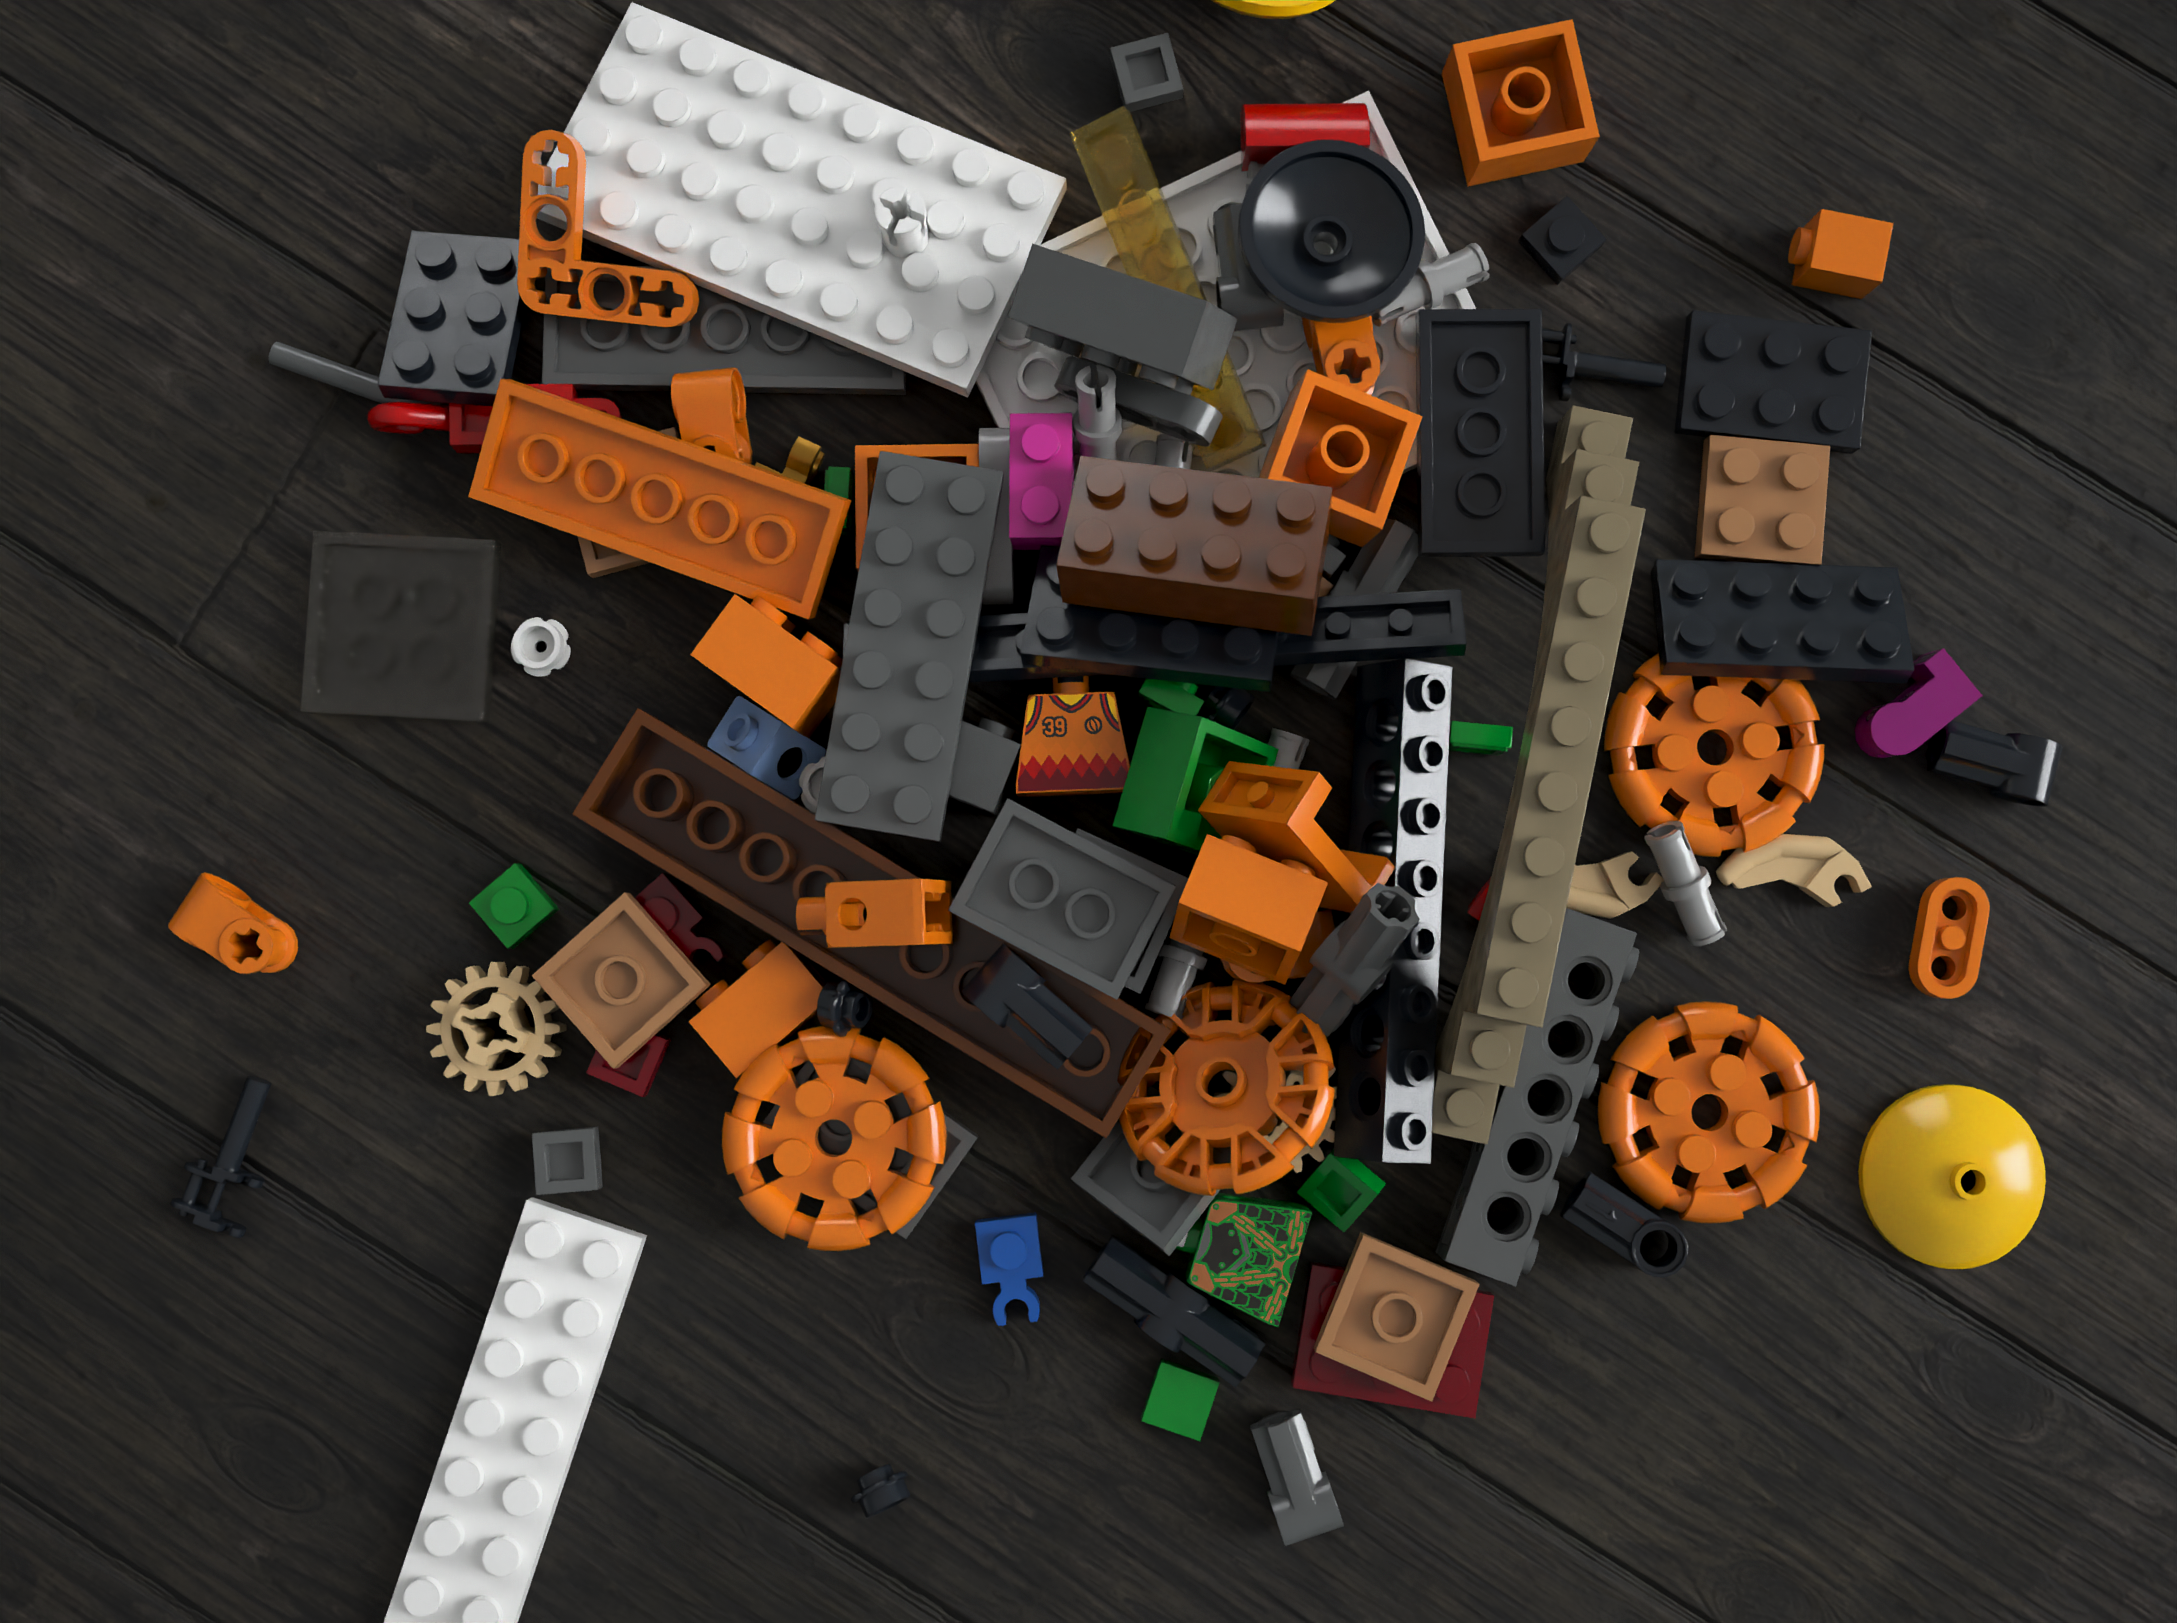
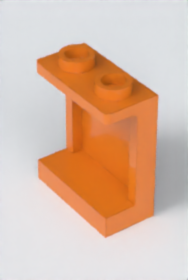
M1229 761L1198 809L1199 813L1221 837L1230 835L1243 839L1256 848V854L1280 863L1283 859H1290L1312 868L1316 872V878L1328 882L1319 907L1351 913L1359 904L1362 896L1377 883L1386 884L1395 868L1392 862L1384 856L1340 850L1317 824L1314 817L1332 790V787L1320 772Z

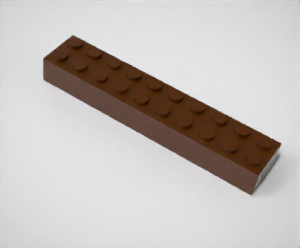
M639 708L635 711L572 813L592 827L1104 1138L1108 1137L1171 1032L1168 1027L1118 997L1116 1000L953 913V944L828 948L826 935L801 936L796 924L797 902L802 897H825L826 883L922 878L837 826L816 821V814ZM865 907L864 913H863V916H864V920H865V921H866V918H867V910H866V907ZM1003 943L1046 980L1043 984L1093 1027L1084 1041L1058 1070L1031 1049L1008 1026L1002 1028L991 1020L961 992ZM1139 1027H1142L1152 1033V1035L1146 1041L1124 1082L1119 1084L1117 1079L1125 1051Z

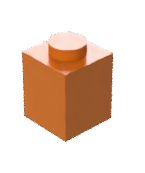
M1821 209L1804 227H1798L1793 235L1788 254V262L1795 264L1792 285L1863 299L1883 282L1893 223Z

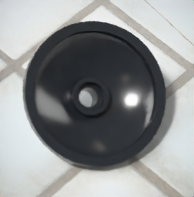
M1316 140L1298 144L1282 151L1259 170L1251 181L1241 205L1238 219V239L1244 263L1251 277L1259 288L1276 304L1297 316L1309 320L1345 323L1378 313L1402 294L1414 277L1423 255L1425 224L1419 200L1405 176L1387 159L1355 143L1339 140ZM1319 241L1326 242L1331 246L1333 253L1330 255L1318 253L1314 243Z

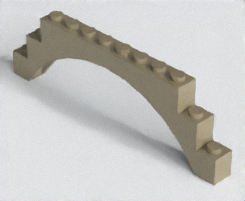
M1573 405L1557 423L1546 477L1549 509L1548 563L1533 685L1517 770L1486 900L1462 979L1448 1019L1436 1045L1432 1133L1488 1145L1499 1086L1511 1088L1515 1086L1526 1026L1531 1025L1543 1028L1646 511L1644 508L1631 506L1639 466L1638 461L1625 459L1633 422L1632 417Z

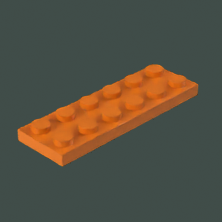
M500 379L468 496L754 600L758 595L775 608L806 619H812L816 616L851 504L850 499L511 379Z

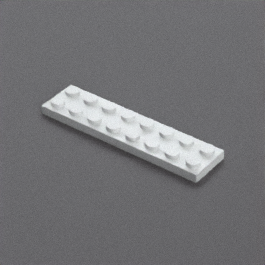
M534 1197L526 1200L384 1623H518L647 1235Z

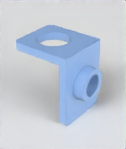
M737 696L708 741L709 748L751 776L793 800L797 799L802 792L799 778L803 769L810 763L815 764L819 762L826 754L825 748L806 736L801 735L793 728L741 696ZM799 747L802 751V763L799 769L789 777H779L777 764L781 755L790 748Z

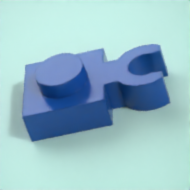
M1036 1212L976 1220L975 1229L982 1284L1000 1282L1001 1290L997 1294L993 1305L995 1322L998 1326L1006 1325L1007 1313L1005 1306L1013 1299L1024 1301L1028 1306L1030 1322H1037L1040 1312V1301L1035 1291L1027 1286V1279L1043 1277L1044 1274Z

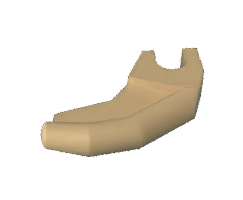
M1782 834L1773 841L1745 853L1742 848L1736 849L1716 870L1717 877L1721 883L1727 886L1732 884L1734 888L1738 889L1783 880L1799 887V889L1825 907H1834L1842 903L1834 889V883L1839 876H1843L1849 881L1853 893L1863 892L1872 887L1859 861L1835 841L1823 836Z
M1633 851L1596 864L1575 865L1566 908L1587 915L1611 919L1646 902L1660 887L1661 883L1664 882V879L1655 872L1650 873L1641 885L1633 884L1629 880L1628 870L1639 858Z

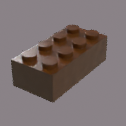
M1080 456L1056 564L1062 603L1312 636L1331 525L1333 487Z

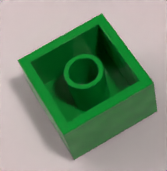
M1147 707L1113 827L1191 854L1199 855L1207 834L1219 839L1221 838L1217 831L1199 813L1198 809L1227 763L1234 761L1274 766L1279 749L1201 716Z

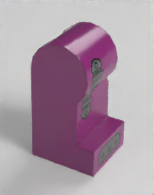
M1944 648L1925 653L1913 662L1915 671L1911 677L1916 682L1890 703L1872 707L1859 717L1855 726V739L1860 749L1867 755L1876 758H1888L1912 752L1983 696Z

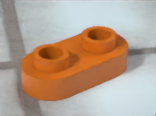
M1962 877L1939 879L1930 884L1922 894L1909 959V974L1916 988L1927 996L1944 999L1963 996L1972 989L1978 978L1990 905L1982 887L1970 879ZM1948 897L1952 898L1957 905L1956 915L1952 919H1948L1942 911L1943 902ZM1937 957H1941L1946 963V972L1940 979L1936 978L1931 970L1932 962Z

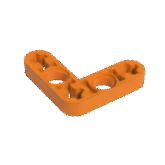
M545 130L533 135L525 145L522 165L517 285L523 302L533 311L543 314L657 327L681 326L690 321L697 313L699 294L694 282L686 275L670 270L581 260L586 177L585 152L581 144L573 136L560 131ZM556 141H558V151L568 155L569 163L568 167H559L557 169L555 187H569L568 198L553 194L538 195V184L552 187V169L547 165L541 164L542 152H551ZM552 204L558 206L567 218L566 232L556 241H549L541 236L536 224L537 215L540 210ZM551 268L552 279L564 282H579L576 270L580 269L583 271L578 286V294L555 293L551 295L550 303L546 302L544 291L536 290L535 280L536 278L546 277L547 269ZM605 274L617 277L621 281L625 292L621 305L611 311L602 308L596 302L593 293L595 282ZM641 276L644 278L640 290L664 291L667 288V282H673L674 293L684 297L683 306L673 308L671 317L666 316L664 305L640 302L642 315L635 314L634 310L639 299V287L636 277ZM578 295L581 308L574 306Z

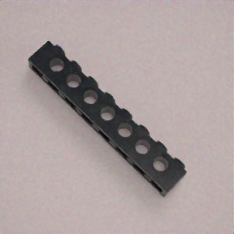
M1407 658L1357 666L1348 851L1387 857L1395 868L1384 886H1400L1416 900L1415 911L1420 920L1391 957L1395 961L1391 970L1364 1000L1353 1007V1011L1340 1026L1334 1138L1335 1157L1375 1162L1431 1164L1452 667ZM1345 912V920L1351 915L1349 912Z

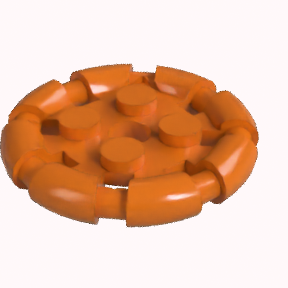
M1659 653L1644 662L1633 673V677L1636 680L1626 693H1618L1611 707L1605 731L1604 751H1610L1613 774L1608 775L1613 791L1626 813L1639 827L1645 824L1652 829L1669 821H1681L1694 855L1720 857L1723 850L1742 848L1745 853L1757 849L1782 835L1796 822L1793 815L1803 802H1811L1820 781L1824 762V744L1818 745L1814 722L1820 721V717L1809 692L1800 680L1709 677L1711 686L1694 690L1692 676L1661 675ZM1750 680H1753L1766 690L1758 704L1741 693ZM1654 695L1668 704L1657 719L1646 708ZM1789 726L1793 749L1777 751L1780 738L1775 728ZM1707 731L1717 733L1726 743V756L1719 765L1707 764L1698 754V740ZM1652 745V758L1655 768L1638 770L1635 748ZM1767 779L1782 788L1772 802L1756 793L1765 784ZM1667 792L1678 801L1684 803L1675 816L1660 805ZM1730 807L1733 825L1718 827L1714 820L1713 808Z
M1235 979L1232 985L1215 987L1213 982H1207L1192 987L1182 996L1181 1000L1185 997L1187 998L1182 1020L1175 1014L1172 1017L1159 1014L1155 1018L1156 1021L1171 1030L1163 1045L1178 1030L1186 1034L1189 1039L1178 1048L1174 1055L1162 1045L1121 1113L1119 1121L1123 1134L1138 1160H1148L1155 1167V1176L1167 1184L1197 1195L1214 1196L1216 1190L1234 1189L1235 1193L1239 1195L1255 1191L1282 1178L1295 1168L1290 1162L1306 1145L1311 1149L1314 1147L1328 1122L1333 1106L1335 1089L1329 1086L1328 1071L1335 1067L1332 1052L1322 1028L1302 1012L1297 1014V1009L1289 1002L1291 999L1290 995L1264 983L1246 982ZM1232 1010V1021H1215L1218 1011ZM1277 1024L1282 1030L1269 1043L1261 1033L1268 1026ZM1304 1024L1308 1029V1033L1302 1032ZM1139 1027L1125 1051L1117 1079L1119 1084L1124 1082L1146 1041L1152 1035V1033L1142 1027ZM1223 1070L1235 1071L1237 1073V1083L1228 1095L1212 1097L1208 1094L1209 1082L1216 1073ZM1285 1071H1302L1303 1085L1286 1086ZM1159 1081L1160 1096L1147 1097V1087ZM1279 1118L1287 1128L1271 1144L1263 1136L1273 1131ZM1176 1125L1183 1135L1170 1147L1165 1142V1135ZM1213 1147H1231V1163L1214 1164Z
M1709 1001L1690 1002L1674 1006V1013L1657 1020L1654 1016H1651L1631 1031L1618 1046L1610 1059L1615 1064L1607 1084L1601 1082L1598 1097L1599 1131L1602 1143L1610 1145L1617 1161L1613 1164L1614 1170L1625 1185L1643 1202L1656 1210H1660L1664 1206L1679 1212V1218L1685 1221L1710 1224L1731 1222L1743 1219L1744 1211L1758 1205L1763 1209L1768 1208L1780 1200L1800 1179L1807 1167L1806 1164L1802 1163L1808 1144L1810 1140L1817 1142L1820 1122L1819 1097L1815 1081L1807 1080L1800 1065V1062L1805 1058L1791 1039L1772 1022L1760 1015L1753 1019L1740 1014L1736 1005ZM1729 1035L1743 1041L1737 1056L1720 1052L1725 1038ZM1684 1036L1690 1051L1672 1058L1668 1042ZM1638 1072L1655 1078L1649 1089L1647 1100L1630 1094ZM1777 1072L1784 1089L1768 1096L1760 1077ZM1711 1094L1720 1103L1721 1116L1719 1121L1711 1128L1701 1129L1693 1121L1691 1114L1692 1106L1699 1097ZM1772 1126L1786 1131L1778 1153L1762 1147L1769 1142L1772 1136ZM1645 1127L1653 1146L1639 1151L1632 1135ZM1676 1165L1692 1172L1686 1189L1672 1183L1671 1178ZM1741 1166L1747 1183L1731 1189L1723 1173Z
M824 1026L812 1027L798 1031L799 1038L781 1047L775 1043L762 1052L741 1075L734 1087V1090L739 1093L732 1112H725L722 1127L723 1158L727 1174L734 1173L743 1195L738 1197L757 1222L771 1233L782 1239L790 1235L807 1241V1248L821 1251L852 1250L870 1245V1238L886 1230L894 1234L905 1226L927 1202L935 1188L930 1182L937 1163H944L946 1151L945 1116L941 1101L934 1103L925 1081L930 1078L921 1065L898 1044L886 1037H883L880 1042L860 1035L861 1028H851L846 1036L839 1037L831 1028ZM851 1058L872 1065L867 1082L845 1075ZM810 1060L819 1078L807 1081L799 1086L792 1068ZM902 1092L912 1114L895 1122L885 1100ZM762 1101L780 1106L775 1116L773 1127L755 1120ZM839 1120L849 1127L852 1134V1143L847 1152L833 1155L822 1149L818 1141V1132L825 1121ZM897 1148L913 1155L907 1175L889 1169ZM773 1154L774 1166L783 1176L766 1183L756 1161ZM871 1189L878 1207L859 1215L852 1199L861 1196ZM802 1194L824 1200L818 1218L797 1211Z

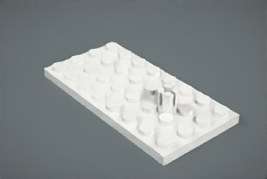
M631 2L564 133L573 136L581 144L585 152L586 177L583 238L655 268L682 273L698 286L967 398L1013 304L1032 243L1041 245L1067 190L1066 178L633 2ZM558 147L555 148L547 164L552 169V187L538 184V195L553 194L568 198L569 187H555L557 169L559 167H568L569 163L568 155L560 153ZM553 204L547 205L538 213V219L564 230L567 229V218L558 206Z

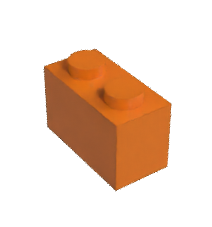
M771 940L763 943L742 962L748 970L731 986L724 979L719 981L695 1002L701 1011L689 1023L736 1078L741 1077L762 1052L775 1043L780 1046L817 1014L818 998L827 982L802 953L783 942L777 946Z

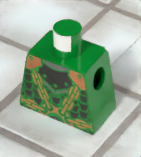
M1218 1193L1202 1213L1201 1218H1198L1175 1248L1190 1254L1185 1271L1187 1283L1269 1325L1279 1327L1312 1212L1307 1205L1298 1202Z

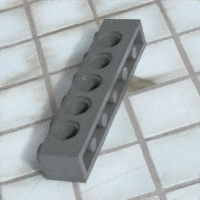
M1566 908L1543 1028L1531 1025L1526 1026L1514 1088L1499 1086L1488 1145L1473 1142L1436 1249V1253L1444 1261L1515 1287L1520 1273L1528 1274L1530 1272L1539 1247V1240L1533 1238L1541 1214L1549 1215L1557 1198L1559 1182L1554 1180L1553 1177L1561 1156L1568 1157L1577 1140L1579 1123L1573 1121L1580 1098L1588 1099L1598 1078L1599 1065L1593 1063L1600 1040H1609L1618 1020L1619 1007L1613 1005L1620 982L1627 983L1631 979L1638 962L1639 949L1633 947L1637 936L1636 932ZM1583 963L1591 969L1594 976V985L1586 996L1578 998L1569 988L1568 977L1570 971L1576 965ZM1565 1021L1573 1029L1574 1043L1568 1052L1556 1055L1549 1047L1548 1034L1555 1024ZM1547 1079L1554 1089V1101L1547 1110L1535 1113L1528 1104V1092L1534 1083ZM1529 1138L1535 1149L1532 1163L1525 1169L1512 1170L1507 1160L1510 1146L1519 1139ZM1501 1197L1511 1198L1515 1206V1214L1512 1221L1502 1228L1490 1227L1487 1220V1211L1491 1203Z

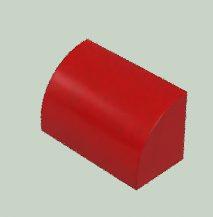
M1365 103L1242 104L1241 172L1248 171L1250 161L1266 164L1282 151L1310 141L1339 140L1355 143L1368 149L1370 147L1369 115Z

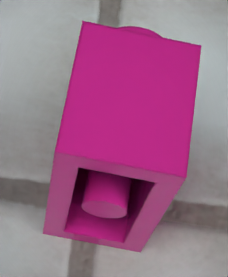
M1010 413V542L1013 550H1040L1041 545L1060 547L1074 487L1072 413Z

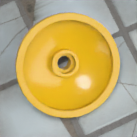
M1941 1084L1920 1088L1904 1095L1888 1106L1874 1122L1866 1136L1858 1169L1860 1194L1870 1220L1882 1237L1906 1256L1924 1264L1945 1269L1975 1268L2006 1255L2031 1230L2039 1215L2045 1194L2044 1159L2038 1141L2026 1121L2013 1107L2002 1099L1983 1090L1962 1085ZM1972 1170L1976 1177V1183L1970 1191L1965 1192L1961 1186V1178L1965 1172Z

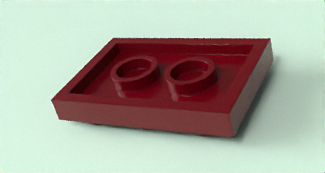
M1310 1262L1291 1377L1293 1388L1476 1418L1494 1295L1491 1292L1477 1290L1431 1402L1315 1352L1313 1349L1341 1281L1345 1267Z

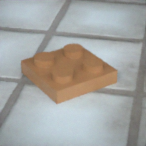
M1717 435L1708 436L1703 443L1695 558L1750 563L1822 565L1830 446Z
M626 892L532 975L536 982L613 1069L619 1068L711 985L631 893Z
M1360 1232L1313 1349L1318 1354L1432 1402L1480 1284L1471 1278Z

